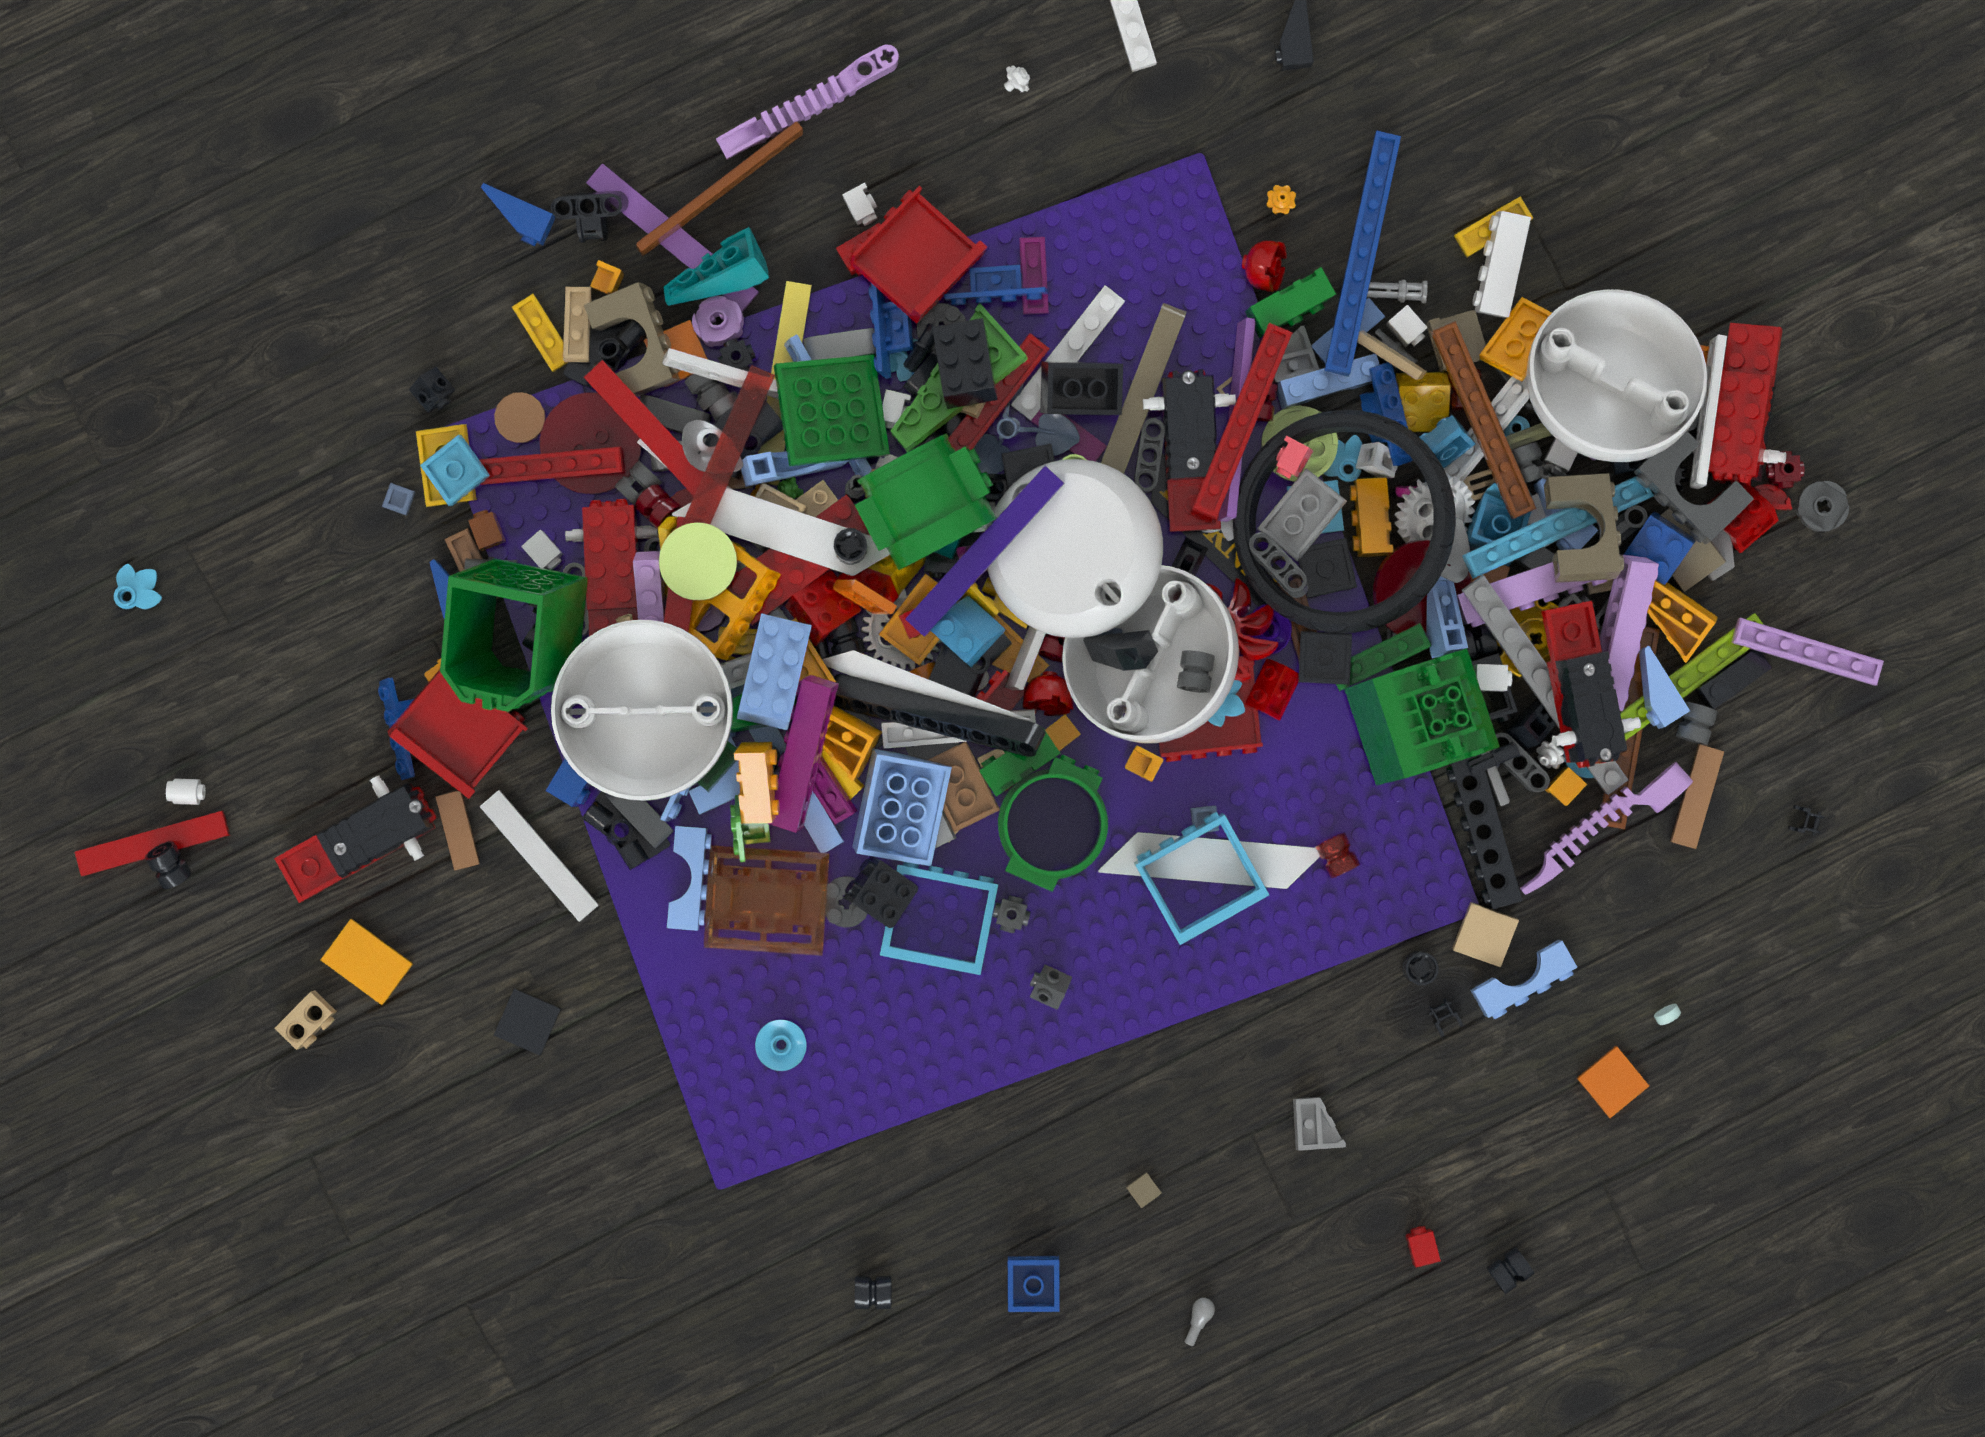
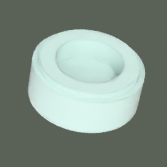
M1671 1004L1656 1012L1654 1017L1659 1025H1665L1677 1019L1681 1011L1677 1004Z

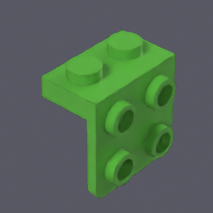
M735 795V805H730L734 855H739L740 862H745V844L771 842L768 823L741 824L739 796Z

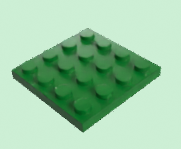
M874 354L776 363L774 365L789 466L885 457L890 454L878 375L874 366Z

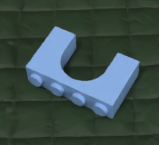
M705 702L701 707H714L711 702ZM702 713V714H703L704 716H707V717H708V716H711L713 713ZM735 732L730 733L728 741L734 746L735 743L732 738L736 736ZM738 760L709 793L701 786L689 791L699 815L735 799V795L740 794V782H737L736 773L739 772Z

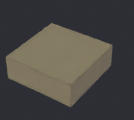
M1147 1172L1126 1186L1141 1208L1162 1194Z

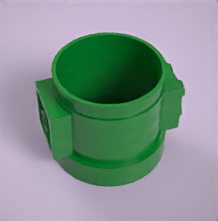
M947 433L915 448L857 480L865 492L866 499L855 504V507L878 551L887 548L898 570L997 519L985 495L991 492L989 487L993 486V483L987 472L981 473L977 465L981 463L975 449L969 450L968 446L956 451L954 447L952 448Z
M1061 755L1060 759L1055 757L1050 769L1034 772L1017 782L1005 796L998 817L999 837L1005 852L1010 858L1005 871L1052 892L1058 879L1080 873L1093 863L1105 844L1108 832L1107 811L1101 796L1097 792L1103 779L1098 776L1100 771L1087 765L1083 769L1074 765L1076 760L1065 755ZM1047 778L1064 779L1081 787L1094 802L1099 818L1098 836L1091 851L1077 864L1060 870H1045L1026 862L1015 851L1008 835V815L1017 795L1031 783Z

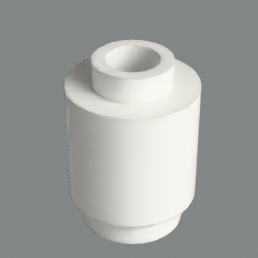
M174 779L167 782L166 799L167 801H172L173 804L199 805L200 801L205 799V785H201L200 779Z

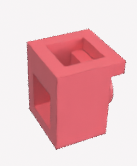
M1286 436L1284 441L1288 444L1286 447L1283 446L1277 455L1276 460L1278 463L1276 466H1278L1276 472L1289 479L1291 475L1299 478L1313 450Z

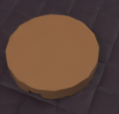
M523 392L512 393L504 397L497 405L494 414L495 425L499 433L508 441L515 443H528L536 439L541 433L546 418L542 404L532 395Z

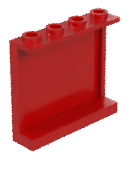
M920 186L914 192L909 190L900 200L902 204L897 209L892 207L884 216L885 221L880 226L875 224L867 233L869 237L864 242L859 241L850 251L852 256L849 261L857 271L916 324L979 261L987 249V246L982 241H979L977 244L972 242L920 195L922 187Z
M1239 656L1238 659L1251 676L1249 680L1240 681L1242 685L1235 694L1243 702L1245 712L1238 716H1225L1222 727L1215 726L1207 721L1183 737L1160 742L1159 752L1161 758L1166 757V762L1181 761V755H1191L1192 759L1207 758L1206 753L1217 752V757L1232 755V750L1242 749V754L1257 753V747H1263L1258 710L1246 705V701L1255 684L1254 660H1247L1244 656Z
M439 669L387 732L393 740L469 799L475 792L474 787L520 732L522 730L526 731L528 728L523 723L526 719L516 710H513L511 713L497 710L496 708L493 710L483 709L482 699L479 698L475 699L474 704L461 702Z

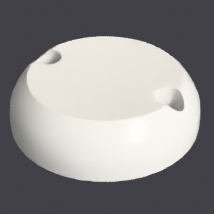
M1600 290L1579 295L1565 302L1545 320L1531 345L1527 361L1526 379L1530 401L1537 416L1548 431L1561 443L1582 455L1597 460L1631 462L1652 457L1666 450L1690 428L1704 401L1707 387V369L1703 351L1697 338L1683 319L1670 308L1655 299L1639 293L1624 290Z
M1080 459L1059 460L1044 464L1031 470L1014 482L1004 493L994 510V514L998 518L1044 466L1048 467L1065 483L988 567L987 570L992 585L1005 606L1018 619L1038 631L1067 638H1083L1107 632L1124 623L1136 613L1151 594L1158 579L1163 557V537L1156 511L1142 489L1129 477L1108 465ZM1112 589H1119L1120 598L1115 594V592Z
M1161 565L1155 586L1144 604L1133 616L1115 627L1122 629L1123 633L1150 631L1158 653L1146 669L1122 671L1094 662L1083 641L1085 637H1065L1062 658L1063 671L1068 690L1077 707L1091 722L1112 736L1133 742H1167L1183 737L1199 728L1216 713L1225 701L1233 685L1238 667V635L1230 612L1221 598L1199 578L1170 566ZM1112 589L1115 592V594L1120 598L1119 589ZM1182 651H1200L1215 656L1213 671L1208 673V676L1212 678L1209 693L1190 692L1177 688L1178 674L1183 671V668L1180 666Z
M624 621L612 624L589 636L567 658L560 670L552 695V726L556 741L567 762L589 784L602 792L623 799L657 800L673 796L691 787L703 778L718 761L724 751L732 726V693L721 664L709 648L694 635L679 627L659 621ZM705 702H711V703H713V705H714V707H701V706H702ZM575 704H580V705H582L583 708H585V709H571V708H572ZM702 713H713V714H712L711 716H708V717H707V716H704ZM572 715H582V717L575 719Z

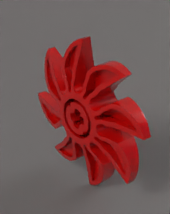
M1236 578L1233 598L1227 609L1235 624L1239 652L1247 660H1260L1271 655L1279 644L1275 641L1256 639L1250 636L1261 635L1269 628L1273 621L1274 609L1267 604L1256 612L1245 616L1251 609L1250 591L1244 582ZM1206 583L1223 601L1222 592L1217 587ZM1238 661L1234 680L1244 681L1251 679L1250 674Z

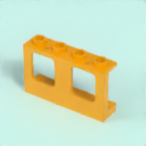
M733 541L731 542L736 551L737 562L740 561L757 574V579L744 599L738 598L725 589L714 598L700 601L693 600L689 633L704 643L715 657L726 661L735 652L736 645L748 631L751 621L756 613L761 610L763 602L770 591L775 588L777 580L781 575L766 567L747 553L743 546ZM711 604L730 618L729 624L716 643H713L696 630Z

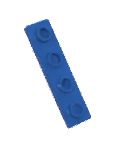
M1021 265L970 268L971 292L944 294V299L951 301V305H965L966 300L975 299L978 304L991 303V298H1001L1002 302L1017 301L1018 296H1027V300L1042 299V295L1048 294V289L1046 287L1022 288Z
M871 283L868 288L869 296L873 301V309L870 310V316L875 328V333L872 334V341L877 357H874V366L877 372L888 379L891 378L890 354L913 349L911 318L893 302L886 303L885 295Z
M1386 362L1369 368L1374 391L1360 395L1362 410L1385 416L1408 428L1392 364ZM1369 434L1372 443L1387 442L1393 466L1414 461L1397 445L1381 437Z
M392 677L380 681L378 688L380 699L384 702L385 706L384 719L389 728L392 727L414 700L398 702ZM390 737V745L395 750L397 759L395 762L396 771L401 776V780L415 777L410 752Z

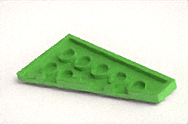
M979 303L970 320L979 318L984 320L995 384H997L1028 360L1022 349ZM938 363L930 373L931 376L926 384L922 385L917 392V397L910 406H907L891 429L893 437L907 453L962 411L963 407L947 409L943 397Z

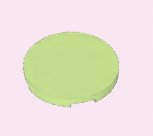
M1301 405L1291 406L1279 411L1274 415L1273 421L1268 422L1264 429L1261 448L1274 435L1290 424L1322 412ZM1337 433L1323 435L1304 443L1305 446L1313 450V453L1302 473L1307 468L1315 476L1319 477L1330 468L1337 454ZM1278 466L1273 471L1276 475L1288 481L1295 482L1298 479L1294 475H1291L1289 479L1277 473Z
M690 523L674 530L664 541L659 555L660 572L667 586L679 596L690 600H707L721 594L732 582L737 567L736 551L729 537L717 527L706 523Z

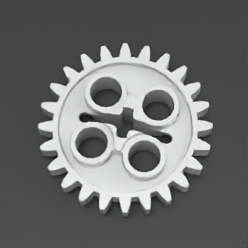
M1446 473L1454 496L1456 519L1460 518L1463 524L1472 522V519L1468 516L1475 512L1471 507L1475 503L1471 498L1472 492L1463 481H1460L1456 476L1451 477ZM1419 479L1417 480L1418 487L1413 488L1409 486L1408 488L1411 493L1409 495H1402L1405 502L1397 504L1402 511L1395 513V516L1399 519L1395 522V525L1399 528L1397 532L1406 543L1414 540H1431L1433 505L1427 482L1422 483Z
M905 589L894 602L897 605L896 609L907 598ZM867 611L871 617L863 618L862 621L867 623L868 626L861 629V632L868 633V636L863 638L862 641L870 642L871 644L866 651L874 650L876 653L873 658L881 657L882 662H889L890 665L895 667L899 665L900 669L905 670L906 665H909L911 670L915 669V662L893 645H884L881 642V636L879 635L883 629L881 623H887L890 620L887 614H872ZM934 646L931 651L937 653L939 649ZM929 653L926 659L931 661L933 657Z

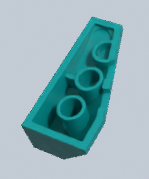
M748 227L726 238L720 243L722 248L710 256L707 253L702 257L703 261L694 269L687 268L663 288L667 305L746 290L768 279L767 263L751 229Z

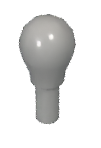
M1200 1298L1193 1304L1191 1327L1185 1339V1343L1190 1346H1194L1200 1330L1204 1328L1205 1324L1214 1315L1215 1306L1210 1299Z

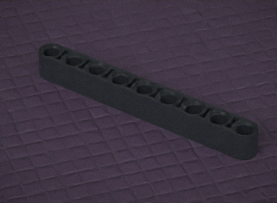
M836 674L834 677L836 683H839L834 706L852 712L1026 757H1034L1037 754L1046 733L1040 725L1033 722L845 674Z

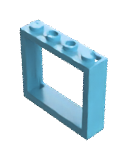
M1217 812L1210 814L1203 819L1204 824L1197 828L1195 825L1185 828L1181 831L1182 836L1175 840L1170 837L1159 843V849L1152 853L1150 849L1144 851L1137 856L1138 860L1134 862L1180 945L1269 896L1268 891L1223 813L1220 815ZM1221 825L1255 888L1179 929L1145 866Z
M904 862L903 865L898 864L897 872L903 876L907 874L988 890L989 894L975 962L890 946L893 928L886 926L880 956L981 975L998 884L993 883L994 878L979 875L978 880L968 878L969 873L954 870L953 875L943 873L944 868L929 866L928 870L919 869V864Z

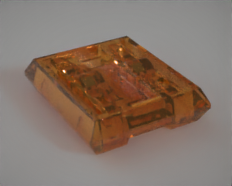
M711 845L707 881L704 948L823 956L830 853L745 848V860H765V868L723 865L724 858L740 859L739 855H734V847ZM772 861L816 864V871L771 868ZM734 868H743L738 869V875H733ZM797 872L805 873L801 874V879H796ZM730 921H740L734 922V928H730ZM793 925L802 926L798 927L797 932H793ZM719 929L760 933V940L718 936ZM767 933L812 935L811 943L766 940Z

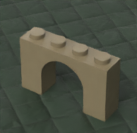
M639 282L584 305L592 329L602 331L627 320H635L644 328L648 340L644 357L636 365L615 373L636 397L680 380L678 375L679 369L662 364L665 353L669 348H672L669 337L662 330L663 319L659 311L655 310L653 291L649 286L647 287V285Z
M1609 473L1548 477L1544 484L1546 510L1564 508L1585 510L1595 518L1600 529L1599 542L1594 546L1586 549L1556 551L1552 558L1555 583L1617 579L1621 570H1624L1623 555H1619L1618 546L1621 545V534L1619 530L1616 531L1615 521L1618 520V509L1616 506H1613L1612 497L1615 496L1614 482H1610Z

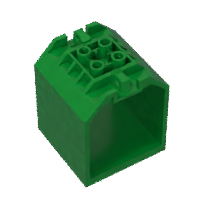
M493 559L448 576L440 672L460 701L474 704L475 699L479 698L482 699L483 709L493 710L496 708L497 710L509 712L512 709L521 708L526 703H532L533 700L545 695L547 692L554 691L561 668L576 647L582 643L588 578L500 559ZM496 597L537 605L531 671L502 666L492 652Z
M1467 648L1345 688L1376 786L1431 771L1500 747Z

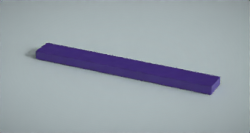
M1044 466L905 620L925 637L1065 483L1048 467Z

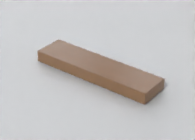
M1698 744L1689 774L1693 783L1684 792L1670 842L1696 849L1724 751Z

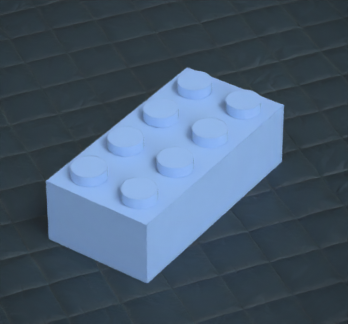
M761 613L737 719L784 730L788 729L812 625Z

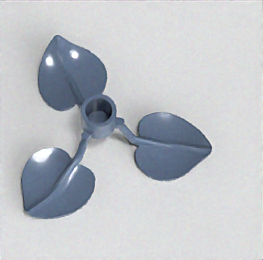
M1024 383L1015 393L1012 399H1016L1017 396L1021 394L1024 387ZM1009 402L1004 409V419L1000 420L997 425V432L1000 435L999 441L991 434H984L973 449H975L981 460V463L977 464L981 473L997 474L1004 470L1001 453L1010 452L1006 446L1002 445L1004 439L1015 437L1019 432H1038L1035 439L1036 445L1040 446L1051 443L1053 455L1062 454L1079 443L1080 436L1075 425L1062 414H1043L1039 418V428L1021 427L1016 418L1009 417Z

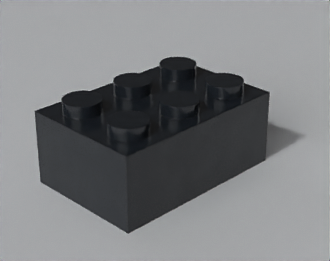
M983 318L932 327L943 397L947 409L998 400L987 330Z
M1041 361L1040 413L1122 415V363Z

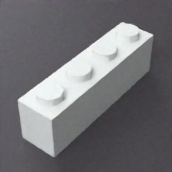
M1498 211L1495 216L1491 217L1489 230L1492 231L1490 241H1486L1483 252L1486 256L1485 265L1480 267L1478 280L1481 281L1479 291H1475L1472 303L1475 306L1476 312L1509 318L1531 217L1505 211Z

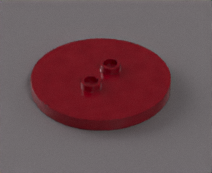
M591 392L576 394L560 402L547 416L540 435L541 454L622 447L624 472L554 478L567 489L588 495L602 494L614 490L617 482L623 476L628 477L630 475L629 470L640 460L642 446L637 443L640 439L637 434L599 393Z
M1414 540L1404 543L1394 549L1393 553L1387 555L1375 576L1373 585L1374 605L1394 595L1413 577L1425 558L1430 540ZM1469 571L1464 580L1454 583L1456 595L1463 593L1461 590L1472 583ZM1427 595L1409 612L1385 624V626L1397 635L1421 623L1426 633Z

